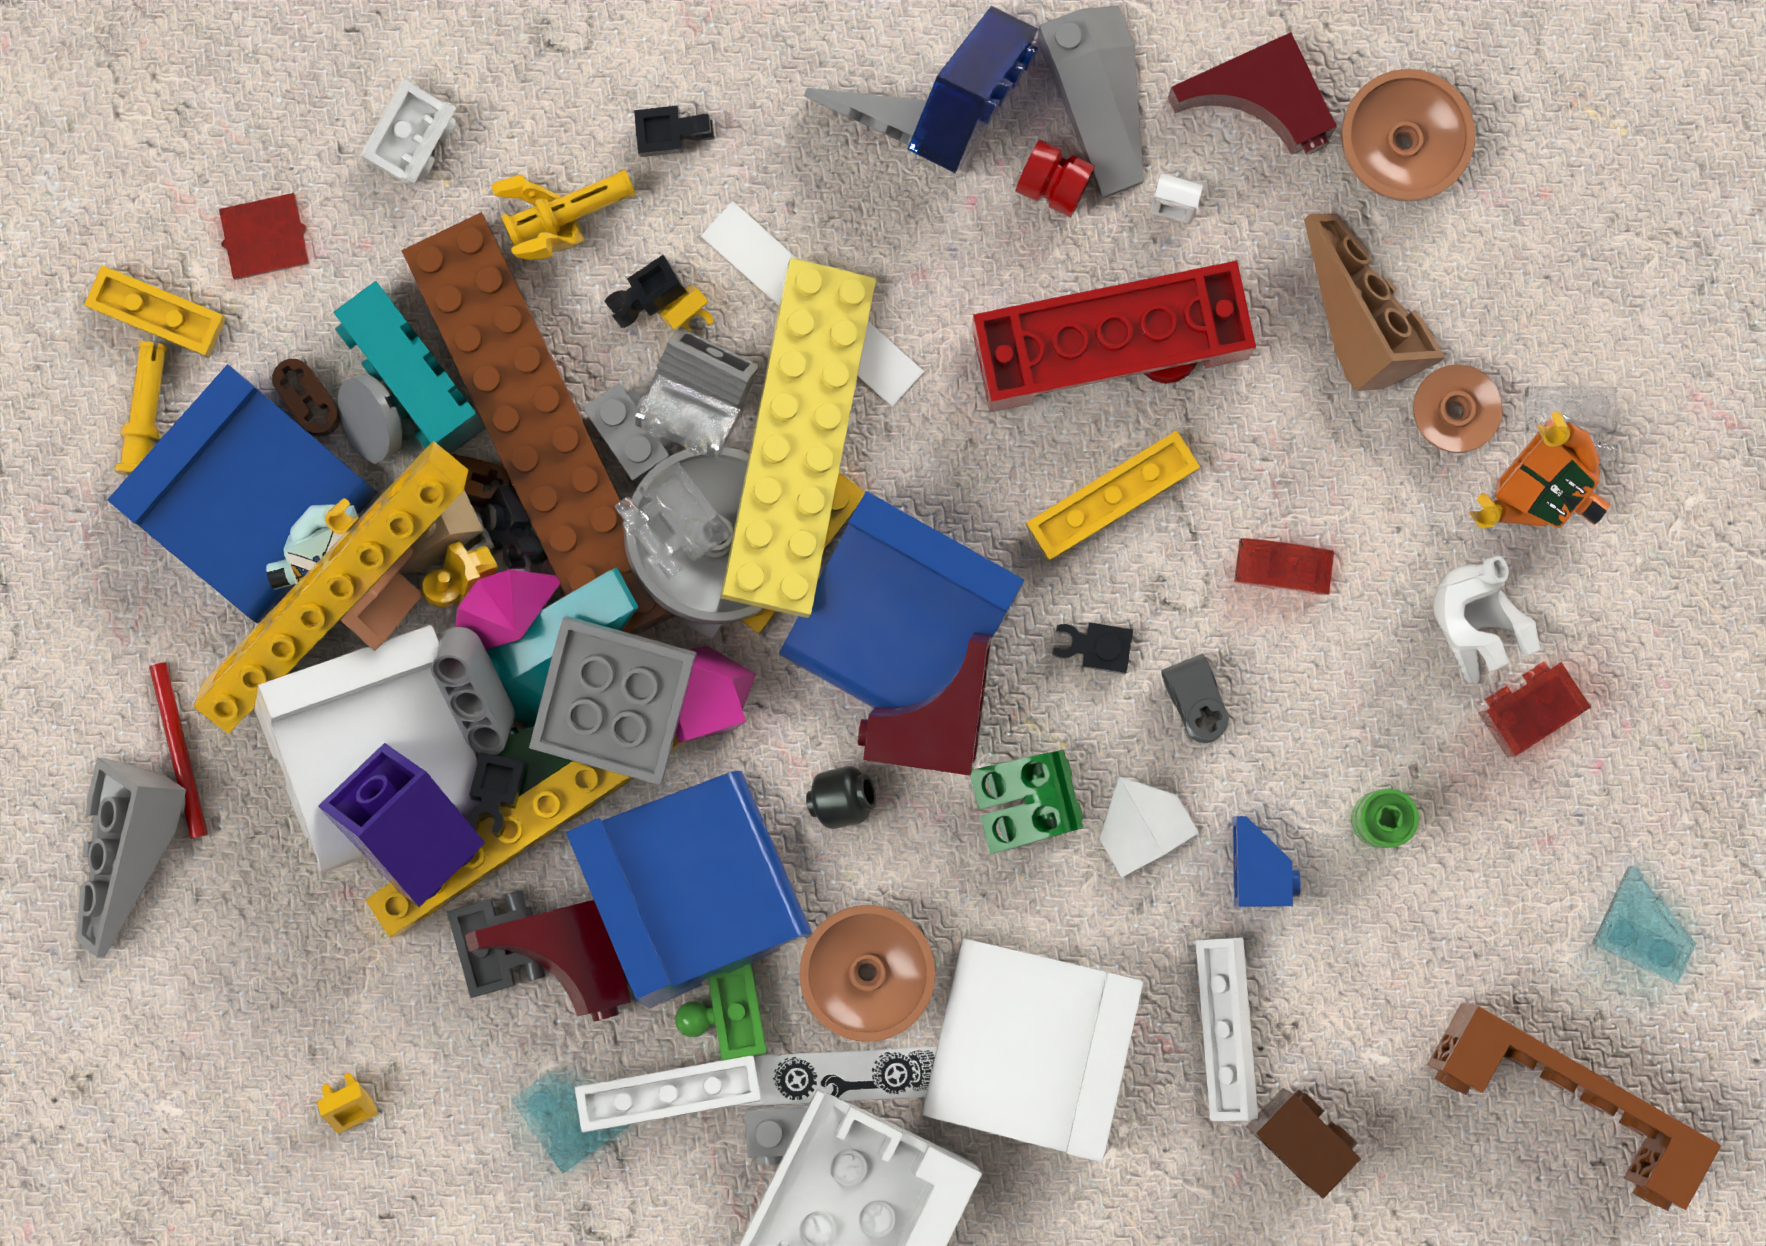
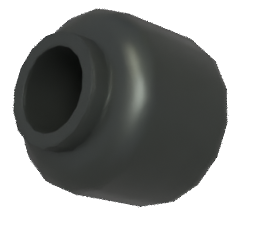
M847 766L816 775L812 782L811 791H808L806 794V804L811 816L817 817L823 826L829 829H837L864 822L869 817L870 810L875 808L876 793L873 782L867 774H862L855 767Z

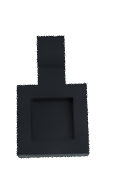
M677 105L634 110L637 149L640 157L683 153V139L697 141L715 139L713 121L710 120L709 114L681 118L680 109Z

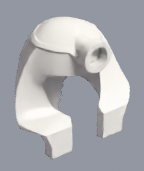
M1500 556L1487 558L1482 565L1467 564L1449 571L1438 584L1433 602L1434 616L1443 630L1452 652L1455 653V658L1458 660V665L1461 667L1464 679L1470 684H1477L1480 679L1479 663L1477 662L1478 656L1476 655L1477 650L1485 658L1489 671L1509 664L1501 639L1496 634L1478 631L1480 628L1500 627L1514 631L1523 657L1541 650L1537 639L1536 622L1519 611L1501 591L1508 578L1509 571L1507 563Z

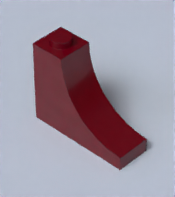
M1292 32L1172 86L1168 95V100L1174 113L1200 106H1224L1253 115L1268 125L1281 138L1291 155L1304 150L1306 155L1323 149L1330 144L1328 138L1332 136L1337 127Z
M973 633L969 639L967 652L958 674L947 686L932 697L905 707H875L869 714L868 720L861 719L858 732V746H865L863 760L970 776L976 766L992 635Z
M594 899L465 934L469 952L486 949L506 950L524 955L545 967L564 987L577 1016L591 1013L593 1022L619 1015L617 1006L631 1002L621 963Z

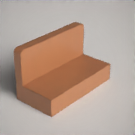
M410 547L341 619L348 628L374 651L385 642L423 595L398 572L414 553Z

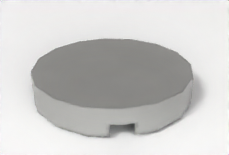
M362 374L342 383L338 390L337 406L342 427L355 451L365 460L378 463L392 458V455L400 450L403 435L401 418L396 407L389 408L385 400L386 397L390 396L386 387L376 378Z

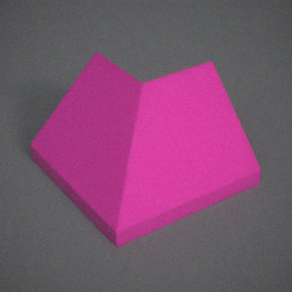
M512 569L478 579L457 607L455 627H464L475 632L486 650L519 640L561 582L555 575Z
M709 646L687 649L697 652L676 730L679 743L727 733L744 724L746 719L743 708L756 673Z

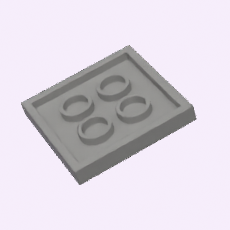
M565 615L561 620L529 748L661 785L664 780L697 652Z

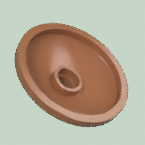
M1400 69L1375 77L1357 92L1344 115L1341 142L1345 159L1353 174L1371 191L1396 201H1420L1434 197L1447 190L1463 174L1471 160L1475 146V125L1467 102L1449 82L1430 72L1416 69ZM1399 136L1408 138L1410 148H1399L1396 144V138Z
M875 905L849 907L828 917L810 936L800 962L801 990L812 1014L823 1026L833 1033L855 1041L873 1042L885 1040L908 1029L926 1009L935 984L934 957L923 933L912 921L902 914L889 908ZM866 963L872 964L876 969V975L870 981L861 979L858 974L859 968Z

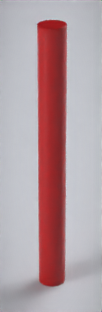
M167 663L154 664L149 666L176 781L177 784L186 789L184 814L190 839L208 835Z

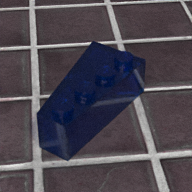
M991 6L937 75L907 150L956 173L985 125L988 126L997 107H1002L1011 88L1015 89L1023 72L1027 71L1031 66L1038 51V47L1032 45L1038 28Z

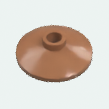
M1455 364L1435 370L1422 381L1414 397L1413 415L1418 430L1430 444L1443 451L1464 453L1483 446L1494 436L1502 419L1503 406L1498 388L1485 373L1471 366ZM1448 405H1459L1462 409L1461 418L1454 419L1450 417L1447 412Z

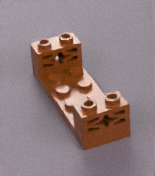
M1467 1003L1460 1004L1427 1064L1438 1071L1434 1078L1435 1080L1456 1092L1467 1095L1470 1089L1484 1093L1503 1057L1523 1068L1527 1067L1534 1070L1535 1066L1543 1069L1539 1077L1546 1082L1573 1094L1576 1089L1583 1092L1579 1098L1581 1102L1613 1117L1616 1112L1621 1114L1622 1117L1619 1120L1621 1125L1641 1136H1646L1624 1176V1179L1636 1185L1632 1192L1633 1194L1666 1211H1669L1671 1205L1684 1210L1687 1209L1721 1147L1720 1144L1480 1006Z

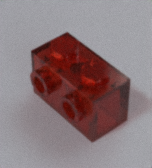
M1542 661L1522 674L1526 682L1511 691L1508 685H1505L1484 699L1488 706L1478 712V714L1507 758L1517 756L1591 708L1562 662L1548 667L1546 662Z

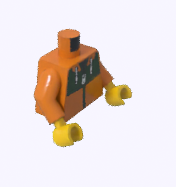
M1559 411L1553 412L1551 414L1552 419H1549L1544 426L1541 424L1537 425L1539 432L1497 480L1495 497L1499 500L1493 501L1486 493H1481L1477 497V501L1484 509L1481 511L1471 510L1469 514L1478 527L1487 529L1500 522L1542 527L1551 525L1555 528H1560L1574 512L1591 524H1597L1607 512L1610 503L1593 492L1599 483L1600 458L1590 433L1574 424L1565 422Z

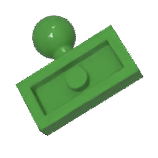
M753 963L731 973L723 972L708 978L713 1007L707 1008L702 1003L691 1001L683 1004L676 1012V1027L687 1037H699L708 1030L709 1026L716 1025L722 1061L768 1052Z

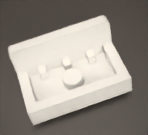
M401 80L359 157L403 183H415L417 178L423 180L434 163L435 158L431 156V153L438 140L444 142L454 128L456 119L452 118V115L456 110V106L449 102L443 103L409 81Z

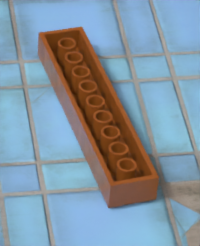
M482 212L401 250L550 564L561 582L560 585L565 595H569L611 569L618 568L639 607L623 628V632L637 635L675 617L676 615L665 610L644 591L631 570L624 545V522L627 511L492 229Z

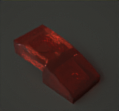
M1239 538L1234 582L1269 589H1287L1315 595H1329L1334 551L1282 542Z

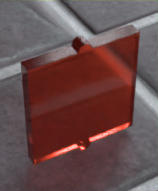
M295 193L219 209L225 237L221 245L228 252L234 280L310 264L304 238L307 227L301 223Z

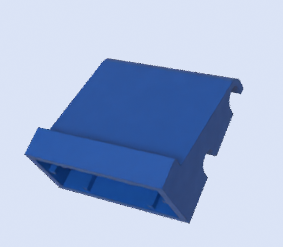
M227 364L107 501L130 521L141 527L242 613L259 624L295 586L291 585L274 590L269 583L266 566L269 563L286 559L283 549L290 535V529L304 512L312 505H336L345 498L350 502V506L354 505L358 515L378 492L249 380Z
M866 491L817 581L811 615L808 618L798 616L779 655L872 708L910 706L932 697L952 681L963 664L969 639L974 632L992 635V638L994 637L1019 593L1024 579Z
M742 771L726 773L604 820L597 818L566 832L634 997L648 1009L702 986V981L723 972L731 973L780 951L782 945L801 937L807 939L813 933Z

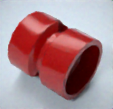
M1039 139L1023 169L1015 192L1036 202L1046 198L1048 199L1049 208L1071 218L1090 181L1095 165L1074 155L1064 159L1060 148Z

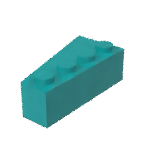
M377 281L371 283L333 312L341 322L340 325L335 327L337 333L350 349L358 345L367 357L366 360L361 362L362 366L370 376L376 378L379 382L385 381L393 392L387 399L393 407H396L403 419L408 415L411 416L419 427L414 432V435L425 449L434 441L446 452L452 454L486 429L481 418Z

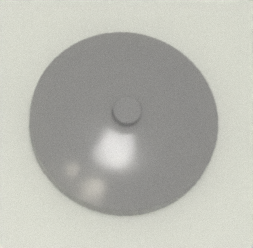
M711 445L693 447L677 452L662 460L647 473L628 505L624 522V545L631 570L640 586L657 604L683 619L703 624H729L745 620L765 610V608L720 598L749 453L731 447Z

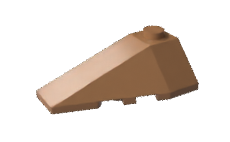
M1309 214L1304 219L1335 353L1344 368L1346 379L1354 386L1355 390L1385 389L1441 362L1445 357L1425 321L1416 310L1408 314L1392 295L1398 288L1389 278L1384 281L1382 277L1368 265L1370 254L1337 214Z

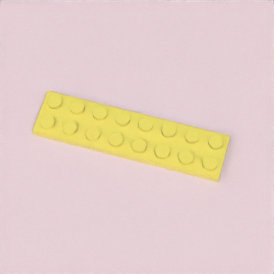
M792 257L788 262L721 599L805 618L811 615L876 278Z

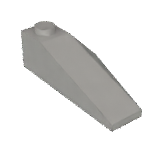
M1119 6L1079 9L1039 25L1038 44L1087 162L1095 165L1092 175L1102 199L1142 184L1144 178L1135 45Z
M807 88L804 94L810 100L964 172H967L989 125L980 119L983 113L982 110L960 100L955 108L941 102Z
M99 757L96 760L87 797L86 815H94L92 842H84L83 857H88L90 874L89 881L84 882L80 887L76 941L96 957H105L176 833L179 817L185 809L186 789L166 775Z

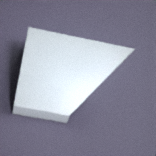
M1119 776L1099 840L1122 878L1167 854L1199 834L1177 794Z

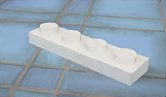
M1243 937L1196 940L1210 1121H1250L1258 1119Z
M754 1055L574 1087L582 1133L761 1101Z

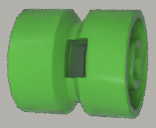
M1382 789L1365 794L1356 802L1351 816V824L1355 835L1361 842L1374 848H1393L1405 844L1414 836L1419 822L1416 804L1407 794L1394 789Z

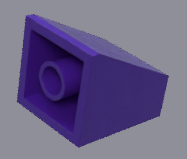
M386 743L381 745L318 805L320 810L398 892L418 907L427 899L435 896L441 889V886L460 867L469 863L474 854L485 844L484 840L431 776Z

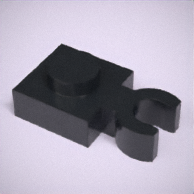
M663 254L627 278L631 285L629 289L613 292L604 301L611 311L615 313L612 315L621 328H625L636 321L642 310L645 309L652 316L687 291L673 266Z
M499 486L480 512L482 522L489 533L494 548L503 549L505 565L509 569H525L527 565L523 555H535L537 552L534 540L530 536H526L524 528L529 523V519L514 486Z
M1089 622L1087 635L1080 634L1075 627L1069 624L1057 625L1056 632L1069 635L1072 644L1070 648L1065 650L1053 648V656L1067 659L1075 654H1082V668L1120 674L1127 673L1133 629Z
M480 752L469 793L471 800L481 802L479 806L471 811L468 819L469 824L476 832L479 828V822L485 817H491L495 820L492 829L493 835L500 837L503 834L505 820L501 813L502 806L516 808L526 770L525 761Z

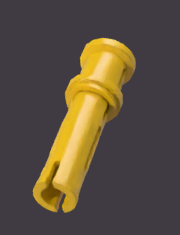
M623 169L614 175L584 186L553 201L548 202L547 199L542 200L540 198L535 200V206L512 216L507 213L500 216L514 247L520 243L537 238L542 232L557 235V232H560V226L630 196H636L626 170Z
M141 341L138 344L139 352L129 422L124 423L123 427H121L120 436L124 437L121 461L115 464V472L121 475L129 476L153 449L155 442L160 441L161 433H159V428L155 427L165 352H167V346L160 343L157 344V347L153 346L154 342Z

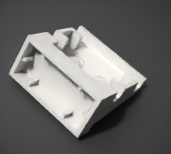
M432 625L386 640L375 651L369 646L258 685L254 710L274 761L279 762L286 780L285 788L306 841L310 840L313 846L319 874L366 858L320 810L318 805L384 743L425 770L466 820L469 819L471 811L481 803L480 801L471 800L469 796L478 763L475 752L467 744L431 672V664L439 646V641Z
M962 938L922 1115L1063 1151L1069 1155L1103 1162L1144 981Z
M817 1089L739 1246H947L982 1172L973 1161Z

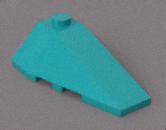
M618 568L611 569L541 610L521 639L486 650L514 706L515 718L527 726H535L562 618L566 615L622 631L639 608Z

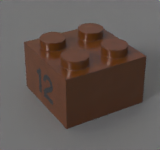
M1282 1088L1258 1113V1119L1252 1120L1246 1127L1311 1191L1324 1199L1361 1160L1352 1150L1358 1143L1338 1124L1336 1125L1330 1121L1326 1125L1319 1118L1324 1113V1110L1308 1094L1303 1093L1299 1089L1292 1093Z

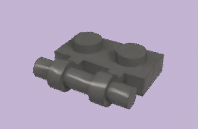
M522 890L505 895L509 912L501 915L496 914L492 899L447 911L470 998L515 986L512 968L523 964L528 981L546 977L543 966L518 953L507 954L506 950L497 949L472 952L468 950L465 934L533 916L531 906L526 907Z

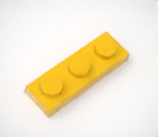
M103 265L100 267L84 306L93 311L207 358L210 357L226 321V317L220 313Z

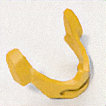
M522 174L499 180L491 185L495 196L521 198L535 206V200L540 198L542 200L547 199L550 202L561 197L559 194H554L540 185L527 181ZM576 219L560 226V232H557V235L542 232L537 238L512 247V253L518 258L534 260L552 257V252L573 248L584 241L578 220Z

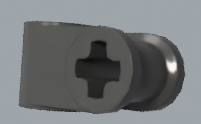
M1199 654L1162 669L1161 675L1173 704L1177 707L1190 738L1204 744L1218 739L1228 727L1229 717L1219 694L1213 671L1205 655ZM1201 711H1204L1207 716L1215 715L1217 718V722L1212 726L1213 732H1209L1206 726L1198 728L1196 725V721L1201 717Z

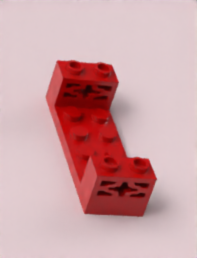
M1237 260L973 314L971 325L989 413L1033 404L1035 395L1203 361L1205 368L1240 362L1248 360L1256 349Z

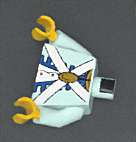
M343 498L336 505H312L304 512L290 529V535L283 549L286 559L269 563L266 566L268 580L274 590L297 584L329 549L360 520L354 505L350 506V502Z

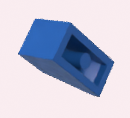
M1247 816L1232 817L1234 907L1293 906V897H1300L1301 882L1299 870H1292V860Z

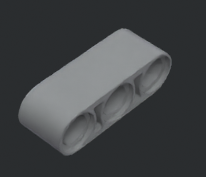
M464 627L447 629L441 638L431 664L432 675L469 747L478 754L483 752L497 755L504 750L516 716L514 706L478 635Z

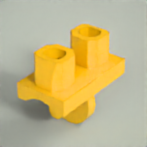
M461 541L452 543L447 548L444 569L433 570L423 579L421 590L423 597L433 606L448 607L456 603V607H458L478 579L496 574V561L486 545L466 552Z

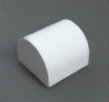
M1160 173L1149 212L1183 223H1192L1199 204L1203 184Z

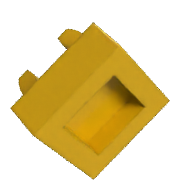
M691 284L685 288L687 291L685 294L657 312L666 325L674 330L679 327L686 328L687 331L692 332L689 328V322L695 316H701L703 321L709 326L714 323L712 315L702 308L709 301L697 287Z
M349 1072L344 1074V1079L347 1083L346 1087L335 1092L326 1083L322 1086L324 1098L316 1101L321 1117L337 1134L378 1115L374 1099Z

